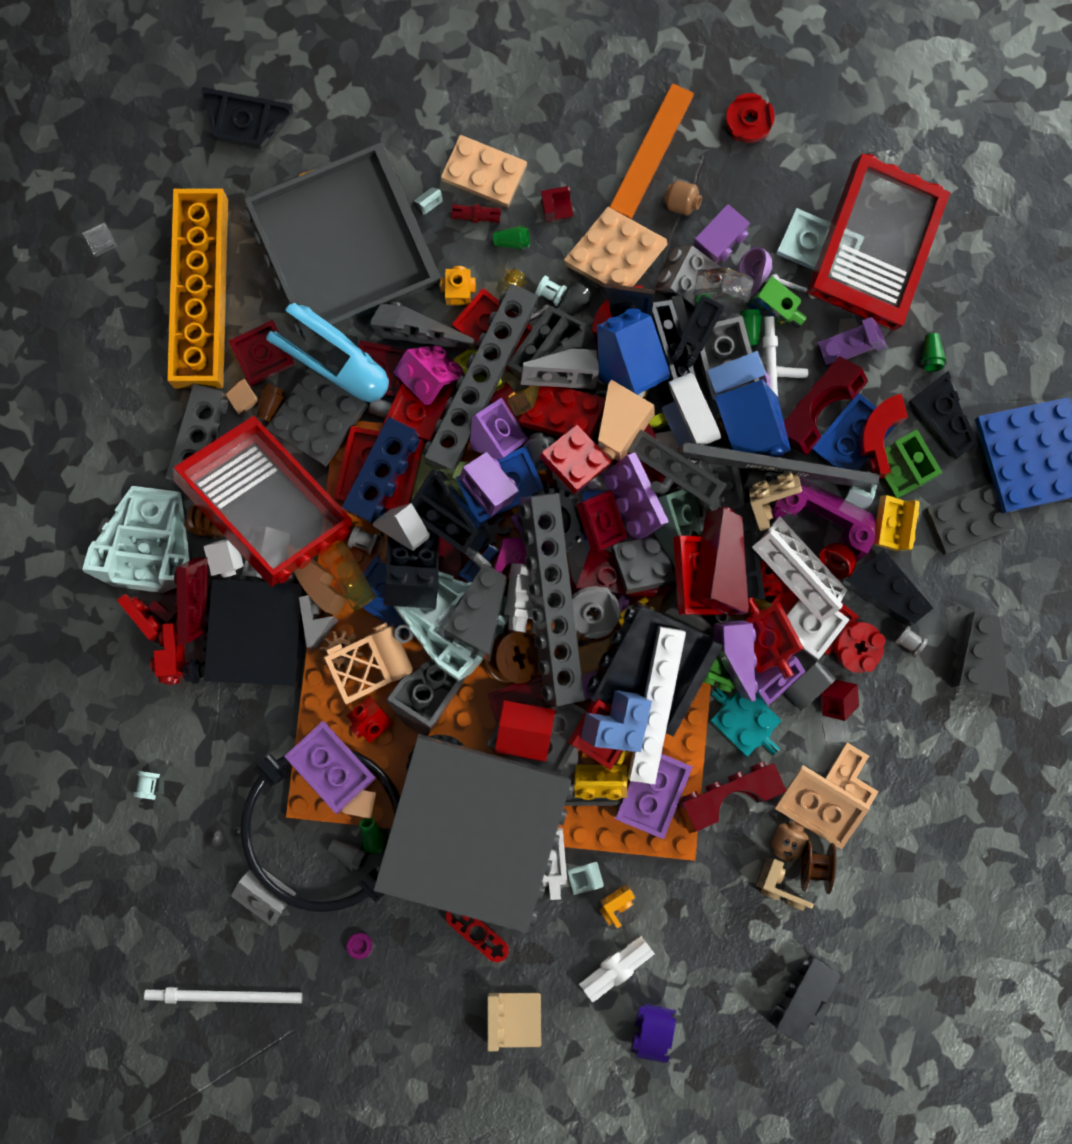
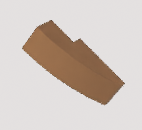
M289 545L286 549L288 557L290 558L301 549ZM313 558L305 568L296 569L294 573L311 599L325 612L338 615L348 598L331 586L336 576Z

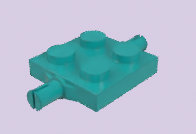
M718 688L711 693L721 706L718 713L709 722L745 758L755 748L762 745L772 756L779 751L780 748L769 737L782 720L762 700L755 695L756 701H750L741 697L739 692L728 698Z

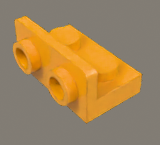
M626 884L600 901L603 905L599 909L609 926L614 923L617 929L622 925L613 912L616 910L620 913L633 905L631 901L635 899V896Z

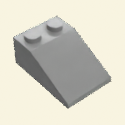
M742 316L717 322L703 350L698 354V362L712 400H716L715 396L759 381V378L716 394L707 371L752 353Z

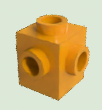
M453 266L451 269H446L445 277H441V292H445L446 305H469L471 293H476V278H471L470 269H466L463 266Z

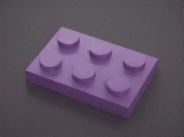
M636 452L627 455L602 474L606 487L613 491L618 510L633 541L646 538L669 522L655 492L651 489L650 481Z
M324 721L284 756L336 814L341 812L376 779Z
M661 754L655 784L630 781L627 788V798H623L615 819L664 839L692 766Z

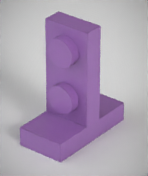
M870 317L862 320V326L818 342L826 366L834 363L839 356L849 359L876 349L878 352L886 349L887 345L880 325Z

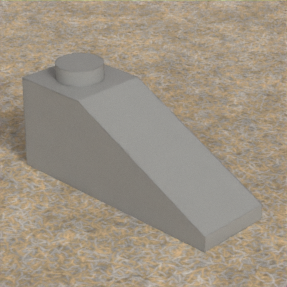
M572 348L524 362L520 384L595 389L599 372L597 350Z

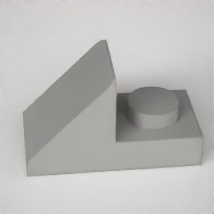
M309 595L299 597L307 648L312 650L319 649L324 642V638L329 635L338 619L333 616L318 619V616H321V608Z

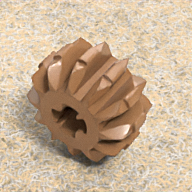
M342 630L339 638L334 631L331 633L334 640L331 642L328 638H324L323 641L329 646L328 648L320 647V652L327 653V649L341 644L343 648V646L354 643L357 636L351 634L347 639V631ZM353 650L347 652V655L351 656ZM357 651L355 656L363 657L364 653ZM340 656V659L336 657L331 661L334 667L336 666V670L342 672L343 666L346 669L349 658ZM355 660L353 661V664L359 667L360 663Z

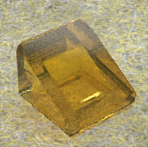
M528 386L508 398L507 401L516 416L534 407L540 386Z

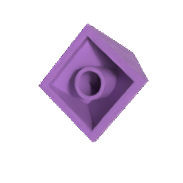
M502 398L472 417L471 450L482 454L488 452L491 457L501 460L529 440Z

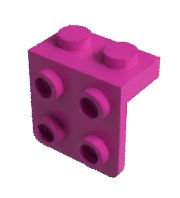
M437 345L407 349L393 371L425 405L432 404L443 385L457 383L461 375L465 376L462 372V367L458 363L453 362L446 355V351Z

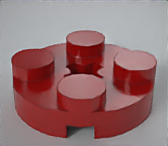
M745 93L739 95L729 105L725 122L734 140L754 143L768 137L775 121V112L770 102L768 101L767 103L762 99V96L755 93ZM747 113H751V116L756 117L757 120L749 123L744 118H746Z
M861 621L852 622L853 624L847 627L844 626L835 638L833 645L834 653L837 654L838 663L844 669L856 673L871 672L882 658L885 637L875 626ZM862 641L863 649L858 654H856L857 649L854 648V646L856 643L860 644Z

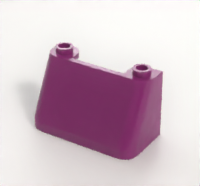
M800 478L802 492L778 499L773 505L771 511L773 520L779 516L782 518L786 515L795 517L804 508L845 529L839 541L846 544L854 552L856 562L868 554L874 542L876 521L870 512L804 478Z

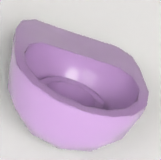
M760 247L751 248L744 254L739 263L737 272L752 278V280L746 281L745 278L736 277V279L744 280L735 281L736 293L745 300H750L756 296L763 281L772 270V258L765 249Z

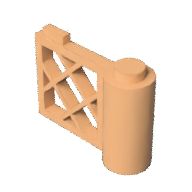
M383 622L372 628L373 633L343 648L341 644H338L326 650L327 655L323 659L344 704H348L414 672L402 643L395 638L393 624L388 625L387 622ZM366 643L371 650L368 662L355 657L358 647ZM353 650L351 656L345 654V653H347V652ZM340 655L349 658L345 673L335 670L331 660ZM373 658L375 659L377 665L372 664ZM354 660L366 664L362 679L348 675ZM370 667L379 669L383 680L375 684L365 681ZM338 674L343 676L342 681L340 680ZM347 677L360 682L357 692L350 696H347L344 689ZM364 683L370 685L363 689Z

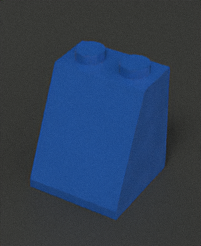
M628 309L625 313L611 317L606 322L597 325L600 381L609 384L613 380L638 395L670 378V371L650 315L641 312L639 309Z
M763 379L715 396L733 450L777 458L781 457L784 452L791 450L778 396Z

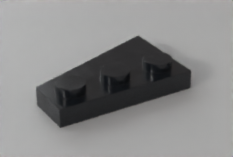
M947 371L908 403L956 460L973 447L977 441L967 416L964 415L959 403L958 393L954 390L951 383L950 373Z

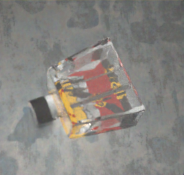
M726 267L698 270L693 294L697 296L707 294L711 299L726 307L733 308L748 303L754 280L750 276Z

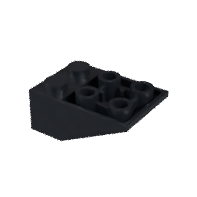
M428 531L430 534L429 538L413 551L388 536L384 587L385 606L436 609L439 579V536L436 533Z

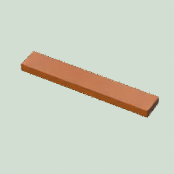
M672 83L610 206L611 209L632 220L694 97L693 92Z

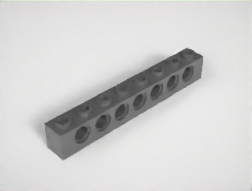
M512 283L508 291L503 290L498 304L501 305L497 312H492L488 320L490 327L487 333L483 332L477 343L479 349L476 355L471 354L466 365L469 369L465 376H460L455 388L458 391L454 398H449L445 406L447 413L444 419H439L435 426L434 433L436 435L433 442L428 441L423 451L425 464L450 476L454 475L470 442L472 417L488 406L538 304V295ZM508 311H515L518 316L510 318L506 313ZM504 332L507 334V337L505 339H498L495 334ZM488 353H493L497 358L489 361L484 356ZM476 375H484L486 380L484 382H476L473 378ZM472 396L476 401L473 404H466L463 402V398ZM462 418L465 423L462 426H455L452 424V420ZM449 439L454 442V445L451 448H444L441 446V442Z
M559 493L519 498L520 505L518 511L523 524L522 541L526 548L525 566L529 571L530 583L528 591L532 597L533 609L531 616L536 629L535 645L539 653L538 670L542 678L541 695L545 704L552 706L584 701L560 496ZM539 517H541L542 519L541 527H539L538 525ZM542 543L545 544V552H544V553H542V551H541ZM546 569L548 570V573H549L547 579H545V576H544V573H545V570H546ZM549 595H551V598H552V601H551V604H550V605H548V596H549ZM552 621L555 623L553 631L551 630ZM557 646V648H558V653H557V655H556V657H555V656H554V649H555V647ZM559 672H560V673H561V679H560V681L558 682V681H557V676H558V674H559Z

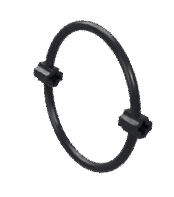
M351 750L384 787L391 801L395 817L400 796L393 782L375 762L363 754ZM269 754L254 768L260 776L253 784L247 796L241 818L242 848L249 868L256 879L270 894L280 901L306 911L331 912L352 907L368 897L375 903L379 901L385 894L374 891L379 874L376 868L358 883L362 890L348 897L333 901H310L291 895L277 886L263 871L255 855L251 838V821L254 806L265 785L268 784L273 788L288 774L284 767L290 764L284 756L276 759L272 754Z

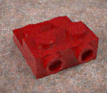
M162 624L163 631L159 632V641L161 647L164 646V650L154 651V658H151L150 661L151 671L158 678V683H164V685L180 684V679H184L182 668L184 662H186L185 644L178 643L175 624Z

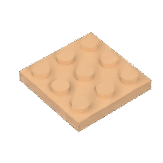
M607 207L567 255L564 263L567 267L602 287L605 286V283L633 287L668 245L667 239Z

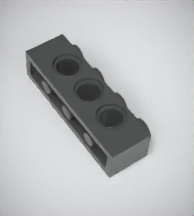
M193 384L165 478L171 484L177 485L173 481V467L212 443L215 437H219L222 427L219 422L222 414H225L228 408V400L223 391ZM204 410H211L209 418H200ZM204 433V439L199 443H194L195 435ZM208 475L197 481L195 484L197 485L200 482L207 479Z

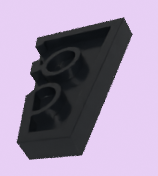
M605 283L604 289L608 296L612 317L619 316L628 309H639L641 312L652 317L655 290Z

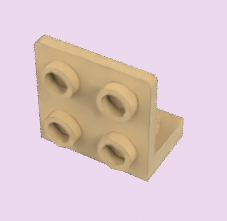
M784 473L778 476L777 480L771 482L767 480L755 483L752 488H749L751 505L760 531L770 528L769 520L773 519L770 502L802 492L798 473Z
M767 857L756 884L757 887L762 888L760 894L778 901L780 897L786 898L785 904L804 911L805 906L812 909L813 903L775 888L776 883L781 884L786 871L783 869L784 862Z
M489 993L488 1051H499V1047H540L541 994Z

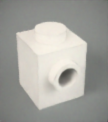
M227 539L203 546L208 558L211 576L221 574L222 578L235 575L236 570L244 566L241 554Z

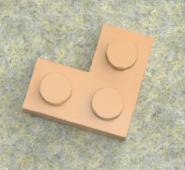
M845 743L825 779L871 806L879 791L857 779L869 755L851 744Z

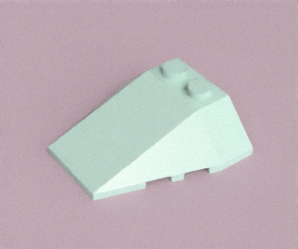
M131 486L115 509L116 513L109 523L106 522L102 527L103 531L100 536L90 544L83 565V572L113 587L164 593L177 587V584L174 582L176 567L190 561L186 527L184 526L182 494L178 491Z
M439 572L436 609L393 607L436 665L459 681L472 674L483 658L446 638L444 627L472 582L467 584L453 579L454 576ZM505 595L496 636L505 633L509 626L510 615H504L505 607H507V597Z

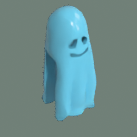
M296 303L286 307V312L351 357L339 374H337L277 331H270L266 337L268 342L274 344L361 401L374 402L385 395L389 386L387 374L379 364L373 361L368 353H364L355 346L343 333L314 313L309 307L297 305Z

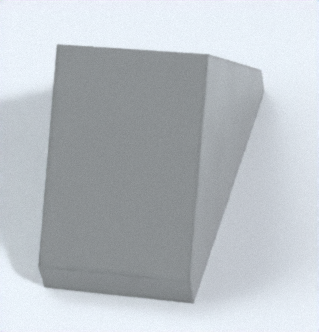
M412 503L390 509L373 522L374 527L412 551L425 542L430 535Z

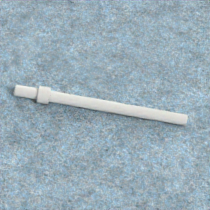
M768 316L764 317L765 336L763 337V348H766V368L770 380L769 387L778 396L776 367L778 336H775L774 317Z
M166 987V990L146 989L144 1000H158L176 1004L177 1001L302 1003V993L178 990L177 987Z

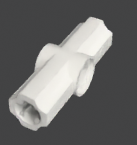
M639 936L623 950L617 951L600 964L601 967L581 981L579 985L590 1000L594 1002L613 986L617 987L626 981L636 968L654 955V952L643 937Z

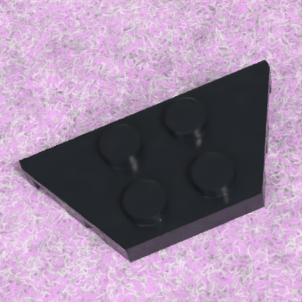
M202 87L201 90L212 134L217 141L263 149L294 112L293 104Z
M747 502L744 506L733 512L742 516L747 594L750 597L765 600L759 554L752 548L757 542L753 508L751 502Z

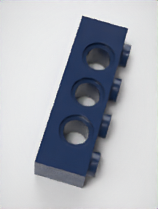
M390 417L387 418L342 506L347 513L372 525L374 521L384 514V504L387 498H391L395 493L397 484H395L399 475L405 473L408 467L407 459L410 453H414L419 445V434L415 429ZM393 445H400L401 448L397 454H389V450ZM383 467H388V474L382 478L378 477V471ZM370 490H377L375 499L366 500V495Z

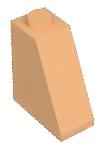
M611 380L608 384L598 439L601 451L611 460H622L627 455L629 447L640 430L644 431L654 417V404Z

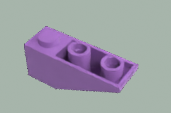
M745 621L714 623V638L722 645L718 654L741 697L750 701H756L755 693L758 690L754 671L757 665V658L754 653L756 632L753 624Z

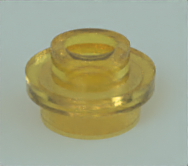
M513 267L512 271L508 269L505 271L506 276L504 279L520 288H522L523 284H527V281L524 280L526 275Z

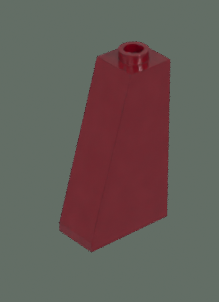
M718 507L717 510L709 511L705 514L693 601L731 616L748 613L742 516L733 513L732 509Z

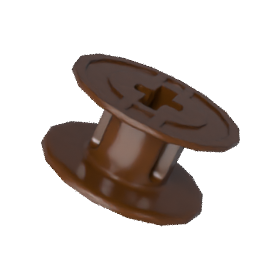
M508 632L501 633L495 637L490 662L487 660L485 662L490 675L497 681L506 684L525 683L533 679L539 672L538 648L535 645V639L530 634Z
M807 840L801 861V889L803 892H806L810 879L824 881L826 894L830 895L836 872L835 843H830L826 855L812 853L811 841Z

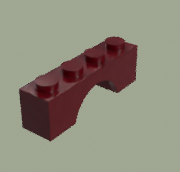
M839 356L827 368L825 374L818 382L813 384L804 399L797 403L788 418L784 419L790 447L804 455L810 452L821 439L817 429V419L821 411L832 402L843 399L853 400L868 383L862 367Z
M764 761L750 767L752 771L743 775L742 771L728 776L729 782L721 785L717 781L706 786L707 792L698 795L697 791L683 796L684 802L679 803L677 807L688 832L694 833L719 822L720 806L723 800L733 792L743 793L752 798L756 803L764 802L787 792L775 763L766 765Z

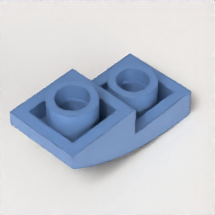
M758 351L707 370L716 394L766 375Z

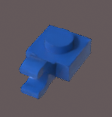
M490 544L482 556L491 563L499 551ZM469 559L459 575L466 581L473 582L481 568Z

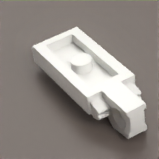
M563 827L557 829L556 835H560L556 851L551 850L549 860H552L549 876L544 875L542 881L544 886H549L550 900L561 899L560 885H565L567 880Z

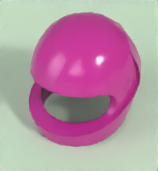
M522 538L503 539L494 568L496 571L502 573L506 566H511V563L525 565L526 548Z

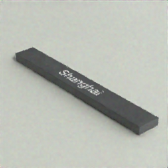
M686 442L677 449V453L688 460L780 475L788 472L792 474L798 473L799 478L866 489L879 484V475L875 473Z

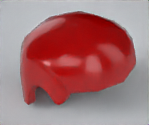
M830 543L819 552V560L838 580L851 576L855 569L856 557L846 544Z

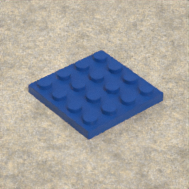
M1069 397L975 418L1002 514L1072 499V404Z

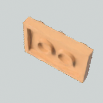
M460 135L441 176V181L508 208L526 169L527 161Z
M802 765L786 789L787 792H784L775 807L776 810L828 842L835 843V846L843 849L870 809L868 804Z

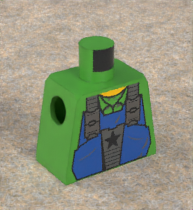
M773 276L762 283L756 296L746 304V307L751 310L759 309L760 315L763 318L773 316L774 324L778 327L788 321L796 328H799L807 318V316L797 310L801 299Z

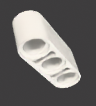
M691 372L668 382L671 394L693 443L706 445L720 439L719 429L694 374Z

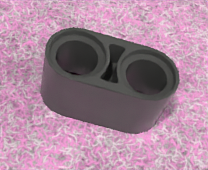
M818 660L784 693L802 711L828 688L836 678Z

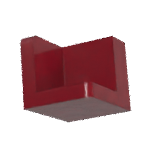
M570 186L541 191L545 223L568 219L574 216L570 198Z
M175 589L167 591L159 603L153 600L148 607L149 610L168 624H175L177 621V609H175L174 605L177 591Z
M835 680L820 694L822 716L846 721L859 707L858 684Z

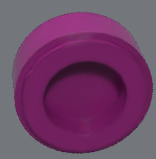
M358 932L349 937L346 949L352 958L364 959L371 953L373 942L368 934Z

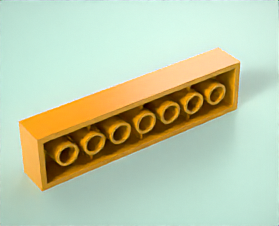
M173 189L168 382L173 388H192L193 384L209 388L224 387L228 198L223 189Z

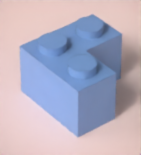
M615 691L609 716L586 713L581 739L594 747L641 752L652 701L637 693Z

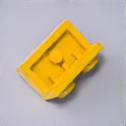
M888 495L880 496L873 545L893 551L912 550L915 541L917 518L919 516V501H904Z
M576 765L575 797H580L584 800L594 798L619 800L627 798L628 766L614 765L610 770L603 765Z

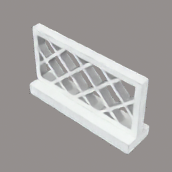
M779 516L752 548L816 618L823 623L841 609L843 605L841 601L847 589Z

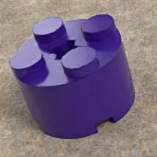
M644 1004V1007L639 1006L635 1019V1026L639 1027V1031L633 1036L630 1051L631 1053H636V1058L668 1063L670 1056L665 1054H667L668 1049L672 1048L676 1018L671 1017L675 1016L676 1010Z

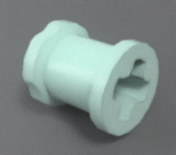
M545 275L539 283L535 294L538 297L543 296L553 301V305L558 306L565 295L567 287L555 284Z
M137 771L138 782L136 792H133V797L155 800L156 780L160 778V774Z

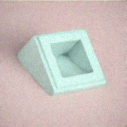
M430 188L416 198L414 204L423 215L427 214L442 203V194L439 189Z
M877 485L870 489L850 486L845 500L864 510H868L874 500Z
M597 862L567 870L574 895L593 891L604 886Z

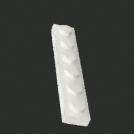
M658 626L644 697L651 700L652 704L641 752L633 751L628 774L630 781L655 784L686 634L684 630Z

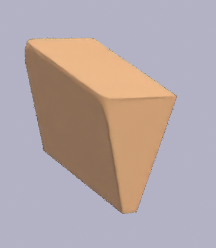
M245 378L226 394L238 415L243 414L259 403L258 398Z
M363 790L341 812L371 819L376 793Z

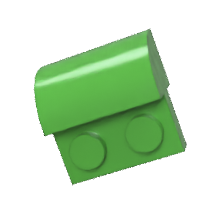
M917 429L885 448L891 471L885 479L898 499L927 484L943 473Z

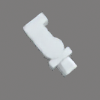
M511 563L507 607H505L504 615H510L509 630L520 632L526 631L527 618L532 619L531 611L533 609L532 597L528 591L530 583L529 571L524 564ZM547 569L544 573L545 579L548 578L549 574ZM551 595L548 596V605L552 601ZM533 622L531 633L536 634L535 623Z

